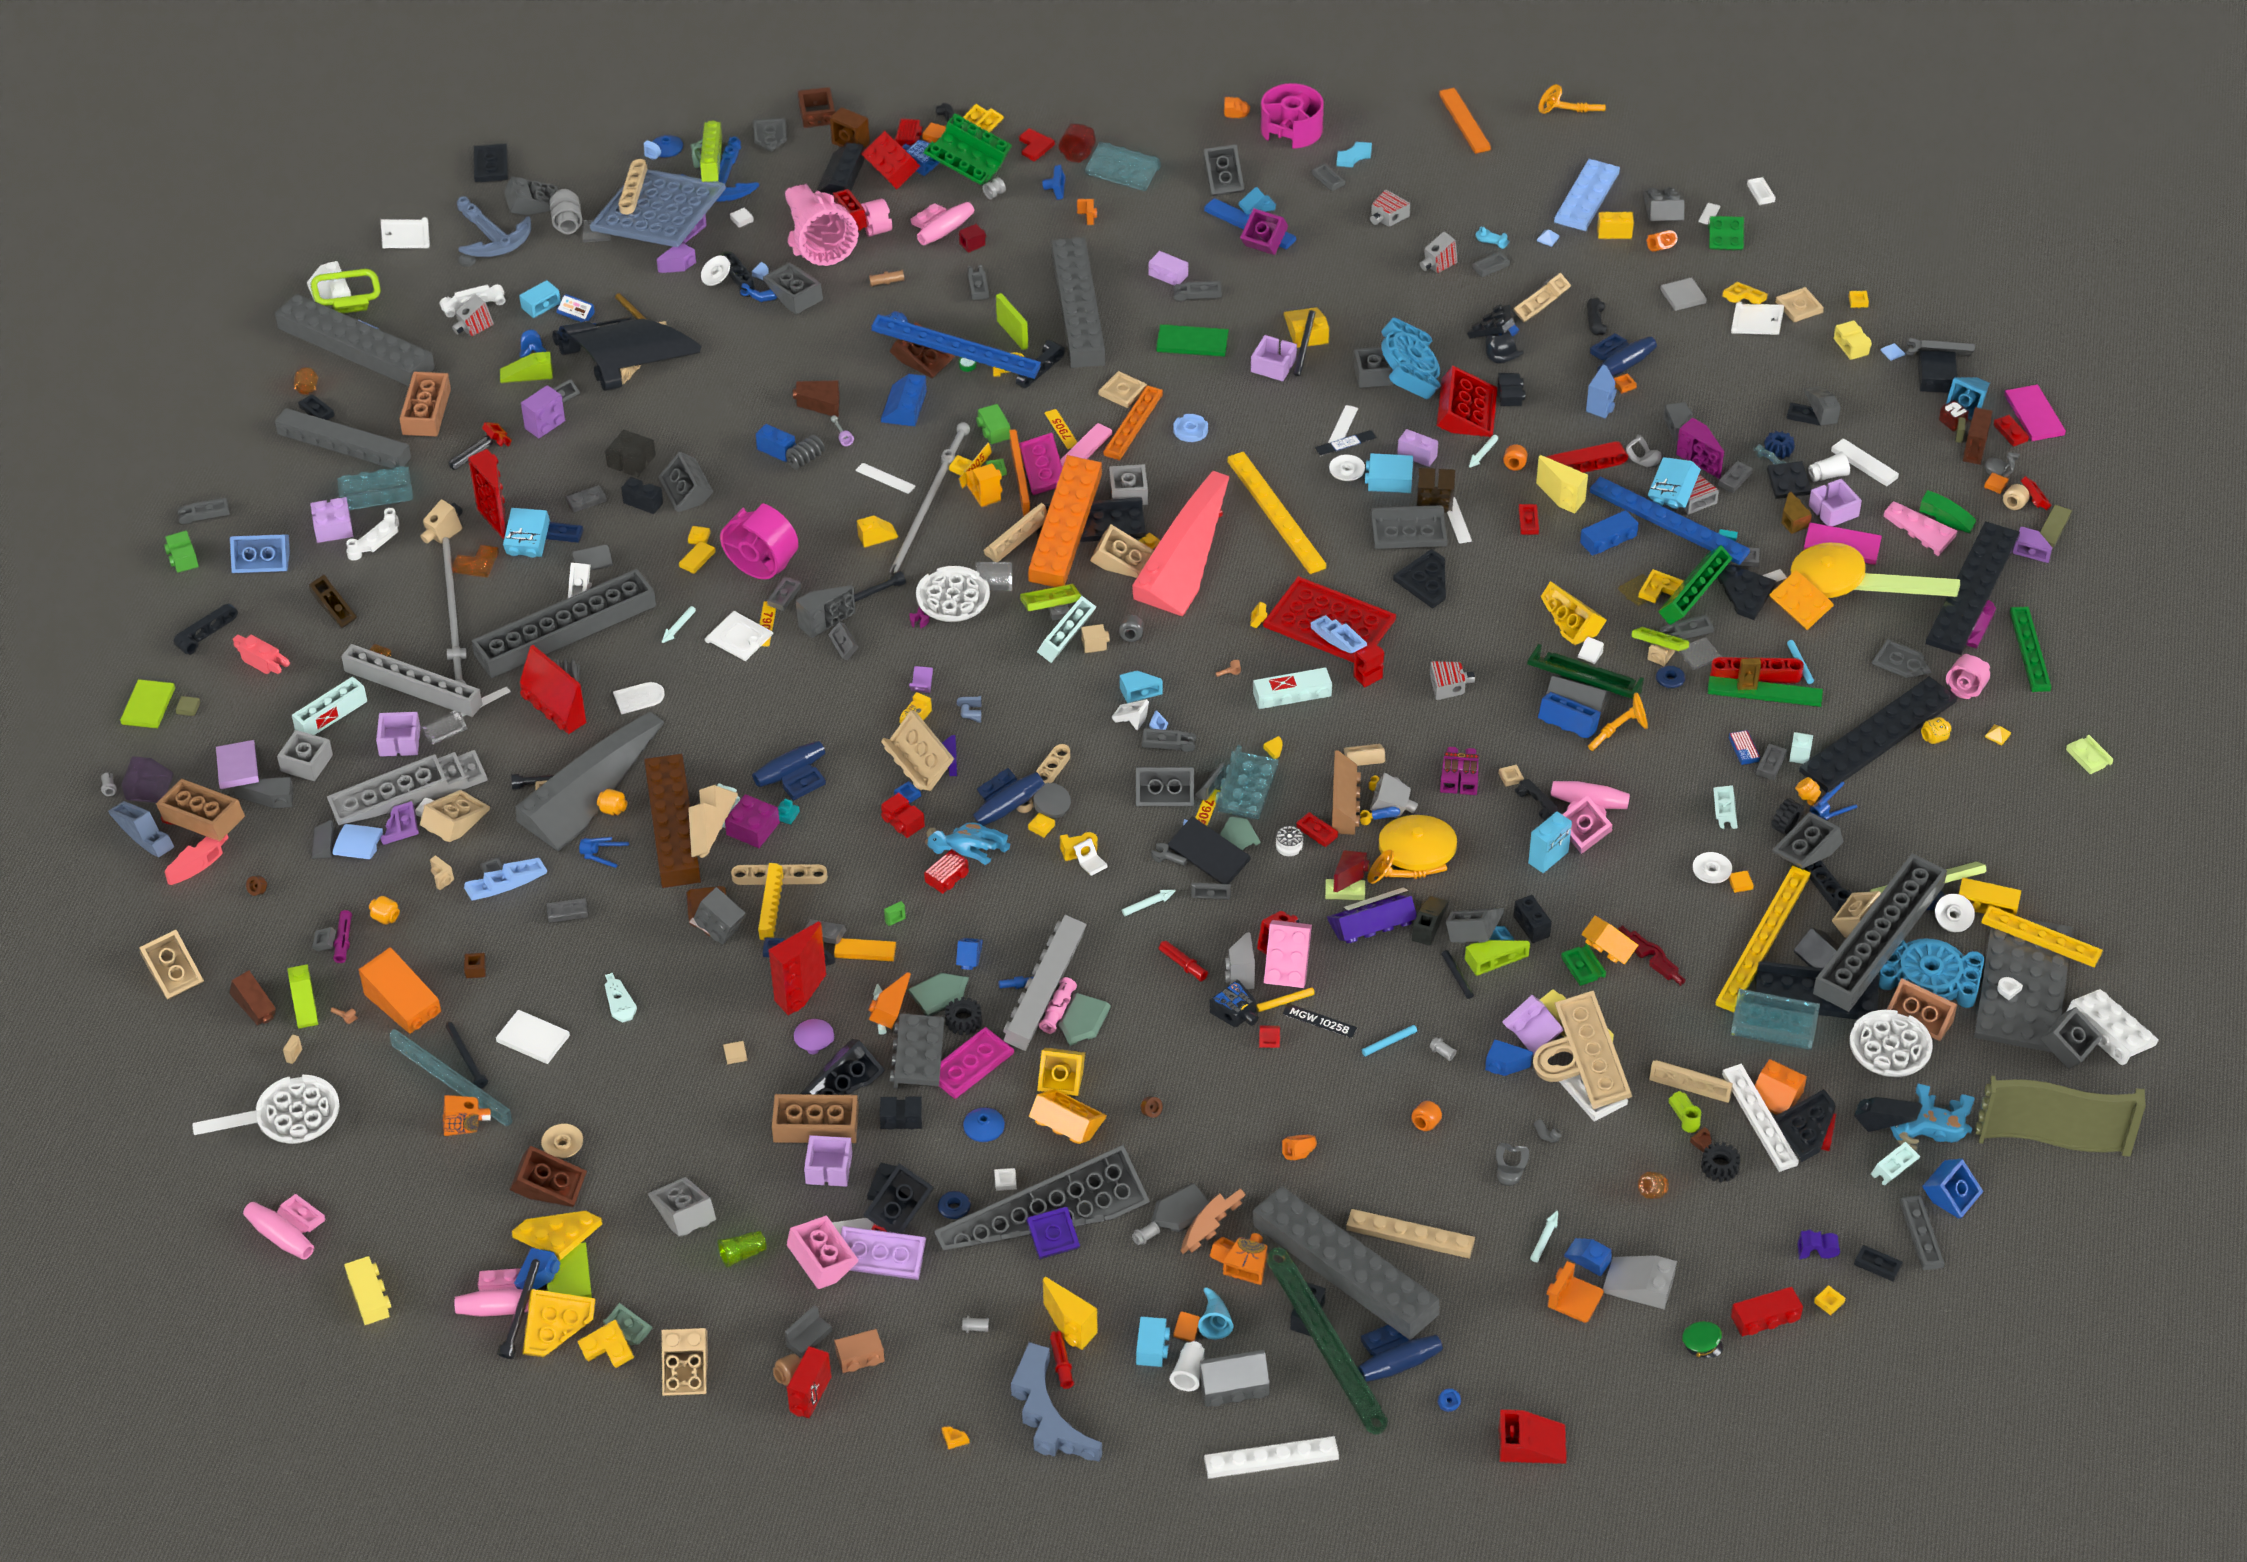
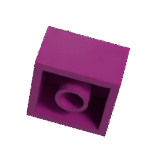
M1253 208L1240 239L1247 247L1275 255L1288 228V224L1283 217Z
M745 794L725 819L726 835L760 848L780 823L778 807Z

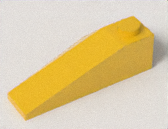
M1551 581L1540 596L1548 611L1553 615L1555 624L1559 626L1561 635L1574 645L1584 642L1587 637L1593 638L1597 636L1607 621L1600 614Z

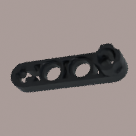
M730 251L722 252L719 256H725L730 261L728 274L739 287V293L741 289L748 291L741 287L744 283L754 290L753 276L736 255Z
M1047 340L1042 348L1043 354L1035 359L1041 362V367L1035 379L1018 374L1016 384L1024 389L1029 387L1062 359L1065 347Z
M231 604L221 606L178 633L173 640L174 645L185 654L192 655L196 652L198 642L232 622L237 617L238 610Z
M1821 860L1813 863L1814 866L1811 864L1802 868L1805 871L1811 872L1809 879L1832 909L1838 913L1852 892L1840 886ZM1824 875L1826 879H1818L1816 876ZM1833 888L1836 892L1830 893L1826 889Z

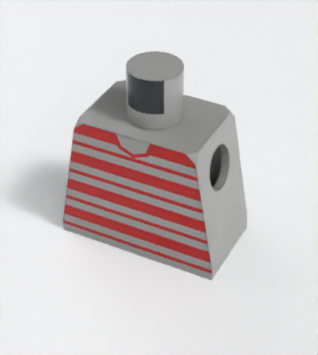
M1384 190L1372 203L1370 220L1374 225L1381 222L1386 226H1392L1410 216V203L1392 192Z
M1446 232L1441 233L1425 248V259L1420 262V266L1424 271L1430 268L1434 272L1440 273L1458 262L1456 240Z
M476 294L473 295L456 311L455 314L459 322L453 325L452 329L457 335L465 331L468 335L474 336L494 325L486 302Z
M1698 475L1687 505L1684 508L1687 514L1717 504L1719 490L1701 475Z
M1430 662V678L1436 700L1462 695L1465 693V683L1475 682L1474 671L1463 672L1460 662Z

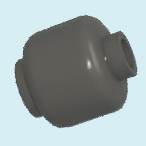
M1137 615L1125 616L1121 620L1119 627L1121 638L1128 642L1139 640L1144 628L1142 619Z

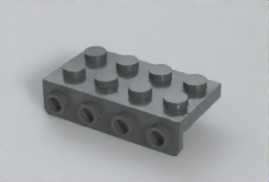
M1443 506L1372 509L1371 524L1375 549L1447 546Z
M900 1014L899 1022L895 1021L894 1033L898 1034V1037H894L893 1049L897 1050V1052L892 1053L891 1065L895 1066V1070L891 1069L890 1082H894V1089H898V1083L939 1086L944 1017Z

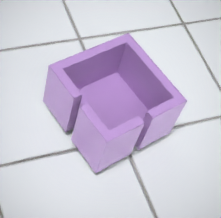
M1264 335L1251 356V372L1284 381L1289 373V369L1292 368L1296 361L1297 344L1282 340L1281 355H1279V339Z
M1842 479L1828 483L1827 487L1823 485L1812 489L1809 507L1817 516L1820 515V519L1826 526L1833 527L1859 517L1862 500Z
M346 497L331 499L328 503L327 500L310 503L317 543L353 537Z
M379 713L376 739L379 756H397V753H400L401 756L418 755L420 737L418 713Z
M809 1136L804 1167L806 1184L825 1185V1182H828L830 1186L848 1185L849 1168L852 1159L851 1138Z

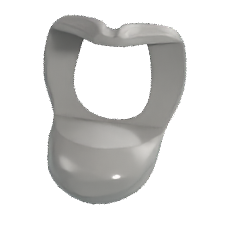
M1637 435L1636 439L1631 441L1626 447L1627 455L1637 464L1652 467L1661 461V452L1649 450L1646 441L1641 435ZM1638 441L1645 450V455L1641 458L1637 457L1631 448Z

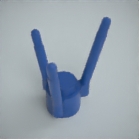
M1841 782L1830 793L1827 792L1810 808V812L1828 820L1830 817L1857 808V805L1855 804L1829 813L1830 805L1827 801L1844 785V782Z
M612 837L584 838L580 841L579 851L580 854L585 855V859H592L616 868L617 864L593 856V854L598 852V846H628L629 842H605L611 841Z

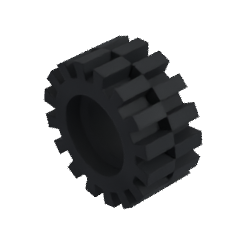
M1787 798L1783 801V804H1780V808L1776 810V815L1773 816L1774 819L1771 825L1773 829L1784 835H1787L1797 825L1804 811V806L1791 798Z
M961 997L960 1001L956 998L954 1003L950 1001L945 1011L948 1029L950 1031L953 1029L954 1034L958 1031L959 1035H963V1032H966V1035H970L969 1031H972V1033L976 1032V1028L979 1029L980 1024H982L980 1004H977L976 1000L971 1002L969 997L967 1000ZM962 1013L971 1015L969 1018L960 1019L956 1017L957 1015Z
M1715 1142V1146L1710 1144L1703 1152L1702 1172L1706 1173L1708 1178L1712 1176L1713 1181H1716V1178H1718L1719 1182H1723V1179L1727 1182L1730 1181V1177L1732 1179L1735 1178L1740 1165V1154H1737L1738 1150L1736 1148L1732 1150L1733 1146L1730 1144L1727 1147L1725 1142H1722V1145H1719V1142ZM1723 1159L1726 1160L1729 1164L1718 1165L1714 1163L1713 1160Z

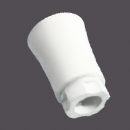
M1841 451L1810 465L1808 472L1813 482L1823 481L1834 477L1848 476L1850 474V465L1846 455Z
M1195 1341L1186 1342L1181 1350L1176 1367L1170 1376L1172 1385L1180 1390L1194 1391L1199 1387L1200 1361L1204 1360L1205 1351L1200 1343Z

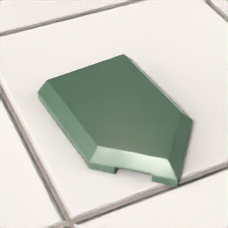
M941 972L908 988L907 991L924 1014L931 1016L945 1009L947 1005L949 1006L950 1001L954 1003L956 998L959 1001L961 1000V997L964 996V990L969 977Z
M1073 994L1058 1024L1069 1046L1075 1045L1078 1041L1086 1038L1088 1040L1095 1038L1111 1005L1105 1001L1082 994Z

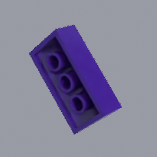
M1398 894L1327 916V919L1338 940L1352 943L1358 941L1357 937L1363 935L1364 938L1375 936L1376 931L1382 930L1387 932L1393 930L1394 926L1399 924L1401 927L1410 925L1412 920L1416 919L1417 914L1412 896Z

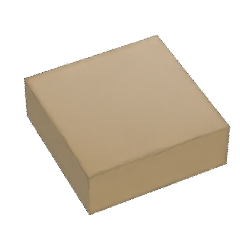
M1517 764L1499 769V775L1505 787L1519 784V781L1524 780Z
M292 1035L283 1049L287 1063L293 1064L302 1051L299 1036Z
M743 1041L723 1045L727 1065L747 1061Z

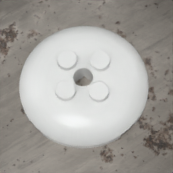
M962 566L938 568L937 572L925 575L920 580L916 589V599L920 608L930 617L945 622H959L976 616L985 608L990 597L988 582L980 577L977 571Z
M1877 1010L1865 1014L1856 1021L1850 1034V1047L1858 1062L1868 1070L1882 1076L1903 1077L1911 1075L1926 1065L1932 1053V1038L1926 1027L1913 1016L1909 1015L1907 1017L1898 1014L1896 1010Z
M302 1075V1077L292 1079L289 1076L273 1083L262 1093L256 1105V1119L260 1129L267 1136L278 1142L289 1144L307 1142L324 1134L335 1122L339 1112L338 1095L330 1083L317 1076Z

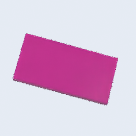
M2038 385L2005 390L2004 395L2031 441L2065 435L2066 430Z
M1053 433L1019 443L1032 494L1036 495L1055 489L1062 471V464Z
M1809 523L1804 550L1822 543H1842L1859 551L1865 563L1876 565L1882 536Z
M987 1027L983 1028L941 1061L939 1087L956 1099L1013 1055L1014 1049Z

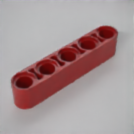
M1616 441L1546 456V458L1585 473L1624 464L1628 460V455L1622 444Z
M1715 658L1712 660L1710 676L1738 679L1741 659L1746 658ZM1760 658L1761 667L1758 682L1798 683L1801 681L1804 663L1800 659Z

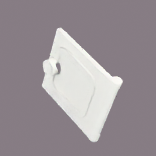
M423 217L422 220L381 219L382 248L430 247L428 219L426 217Z
M1741 301L1737 302L1731 332L1779 335L1784 305L1742 304Z
M733 611L704 640L746 661L773 635V632Z

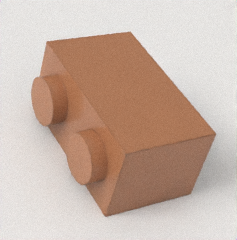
M877 1329L835 1340L836 1354L843 1373L853 1372L863 1367L875 1366L885 1362L884 1351Z

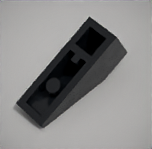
M1874 1097L1860 1101L1854 1117L1868 1132L1916 1121L1923 1105L1918 1102Z

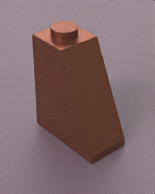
M838 380L796 381V389H793V399L797 400L798 407L839 417Z
M250 970L232 980L230 995L256 1025L270 1022L274 1018L276 1008Z

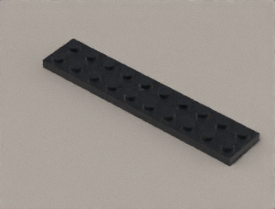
M1984 522L1956 578L1960 579L1957 597L1947 596L1926 638L1925 644L1962 655L2019 539V531Z
M1929 676L1802 764L1799 772L1805 777L1811 778L1827 793L1922 727L1926 721L1933 719L1956 703L1957 696Z

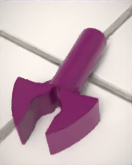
M920 606L916 614L909 613L910 623L913 628L915 627V622L919 619L920 628L926 626L930 621L929 615H924L925 612Z

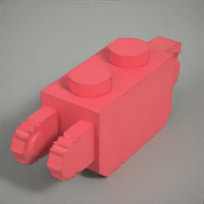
M252 634L247 638L240 635L233 638L234 647L240 652L243 661L265 674H269L271 671L280 674L282 669L279 664L284 667H288L290 664L289 660L279 653V649Z

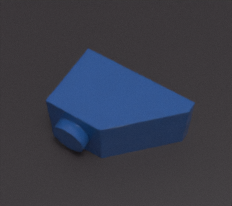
M960 939L957 947L956 965H961V969L973 970V967L978 966L983 939Z
M1494 1040L1486 1057L1485 1070L1506 1076L1530 1068L1533 1051Z
M1575 1238L1564 1254V1257L1600 1277L1612 1261L1611 1249L1593 1239Z
M531 1248L514 1282L516 1288L523 1289L531 1262L534 1259L540 1261V1266L532 1289L536 1290L551 1282L560 1267V1262L554 1252Z

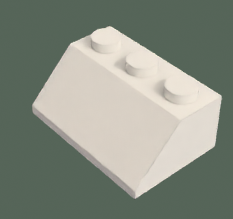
M337 261L320 265L307 281L312 298V279L320 274L342 272ZM345 278L321 281L317 284L320 297L323 299L351 296Z

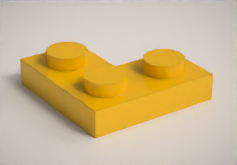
M1736 282L1723 291L1722 297L1727 298L1728 301L1733 303L1745 298L1752 304H1761L1767 299L1768 294Z
M1652 569L1639 591L1638 597L1656 603L1662 592L1672 595L1684 580Z
M616 1320L577 1341L588 1362L604 1352H607L615 1368L634 1358L632 1350Z

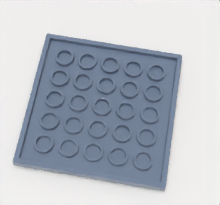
M647 169L635 211L631 214H622L620 212L619 201L624 188L623 185L590 224V229L599 233L679 247L726 189L725 183L715 181L702 182V179Z

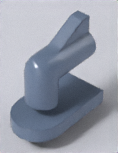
M981 696L958 698L957 705L961 707L962 718L981 722V710H969V707H981Z

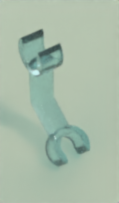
M1760 444L1753 449L1758 452L1757 456L1759 458L1764 456L1773 464L1786 463L1785 461H1780L1773 452L1766 450Z

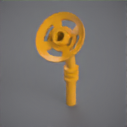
M1558 84L1552 85L1546 90L1538 106L1539 112L1542 114L1550 112L1555 107L1575 110L1577 112L1584 111L1585 113L1587 111H1606V105L1561 102L1562 88Z
M1637 692L1633 696V707L1629 708V711L1613 722L1607 723L1601 729V733L1588 745L1591 751H1594L1606 738H1609L1616 731L1617 727L1630 718H1636L1644 729H1648L1644 707Z
M1386 850L1373 863L1367 880L1369 883L1374 884L1384 876L1414 879L1418 877L1420 879L1421 876L1425 878L1426 875L1447 871V866L1445 863L1440 867L1430 870H1393L1391 866L1394 852Z

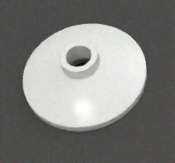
M716 256L710 259L702 269V282L708 286H713L723 281L729 273L730 261L725 256Z
M1341 455L1330 462L1329 470L1339 480L1352 481L1364 474L1365 464L1356 456Z
M1707 852L1695 858L1693 872L1704 882L1721 883L1730 877L1732 865L1725 856L1715 852Z
M1948 894L1937 902L1935 917L1939 925L1945 930L1962 932L1973 923L1975 916L1974 908L1971 902L1964 896ZM1950 912L1955 913L1956 918H1952Z

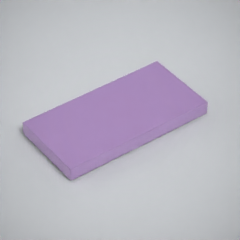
M254 740L216 747L220 789L259 782Z
M842 1226L841 1236L858 1258V1263L849 1271L919 1280L926 1243L925 1237Z

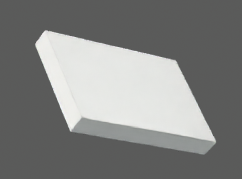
M518 1010L498 1034L496 1041L548 1064L569 1038L570 1034L565 1029Z
M1580 1075L1559 1081L1594 1122L1628 1104V1100L1624 1099L1592 1109Z

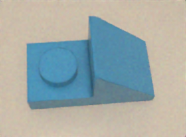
M1255 187L1239 202V206L1246 214H1251L1253 208L1266 212L1275 210L1276 207L1273 200L1268 195H1264L1258 187Z

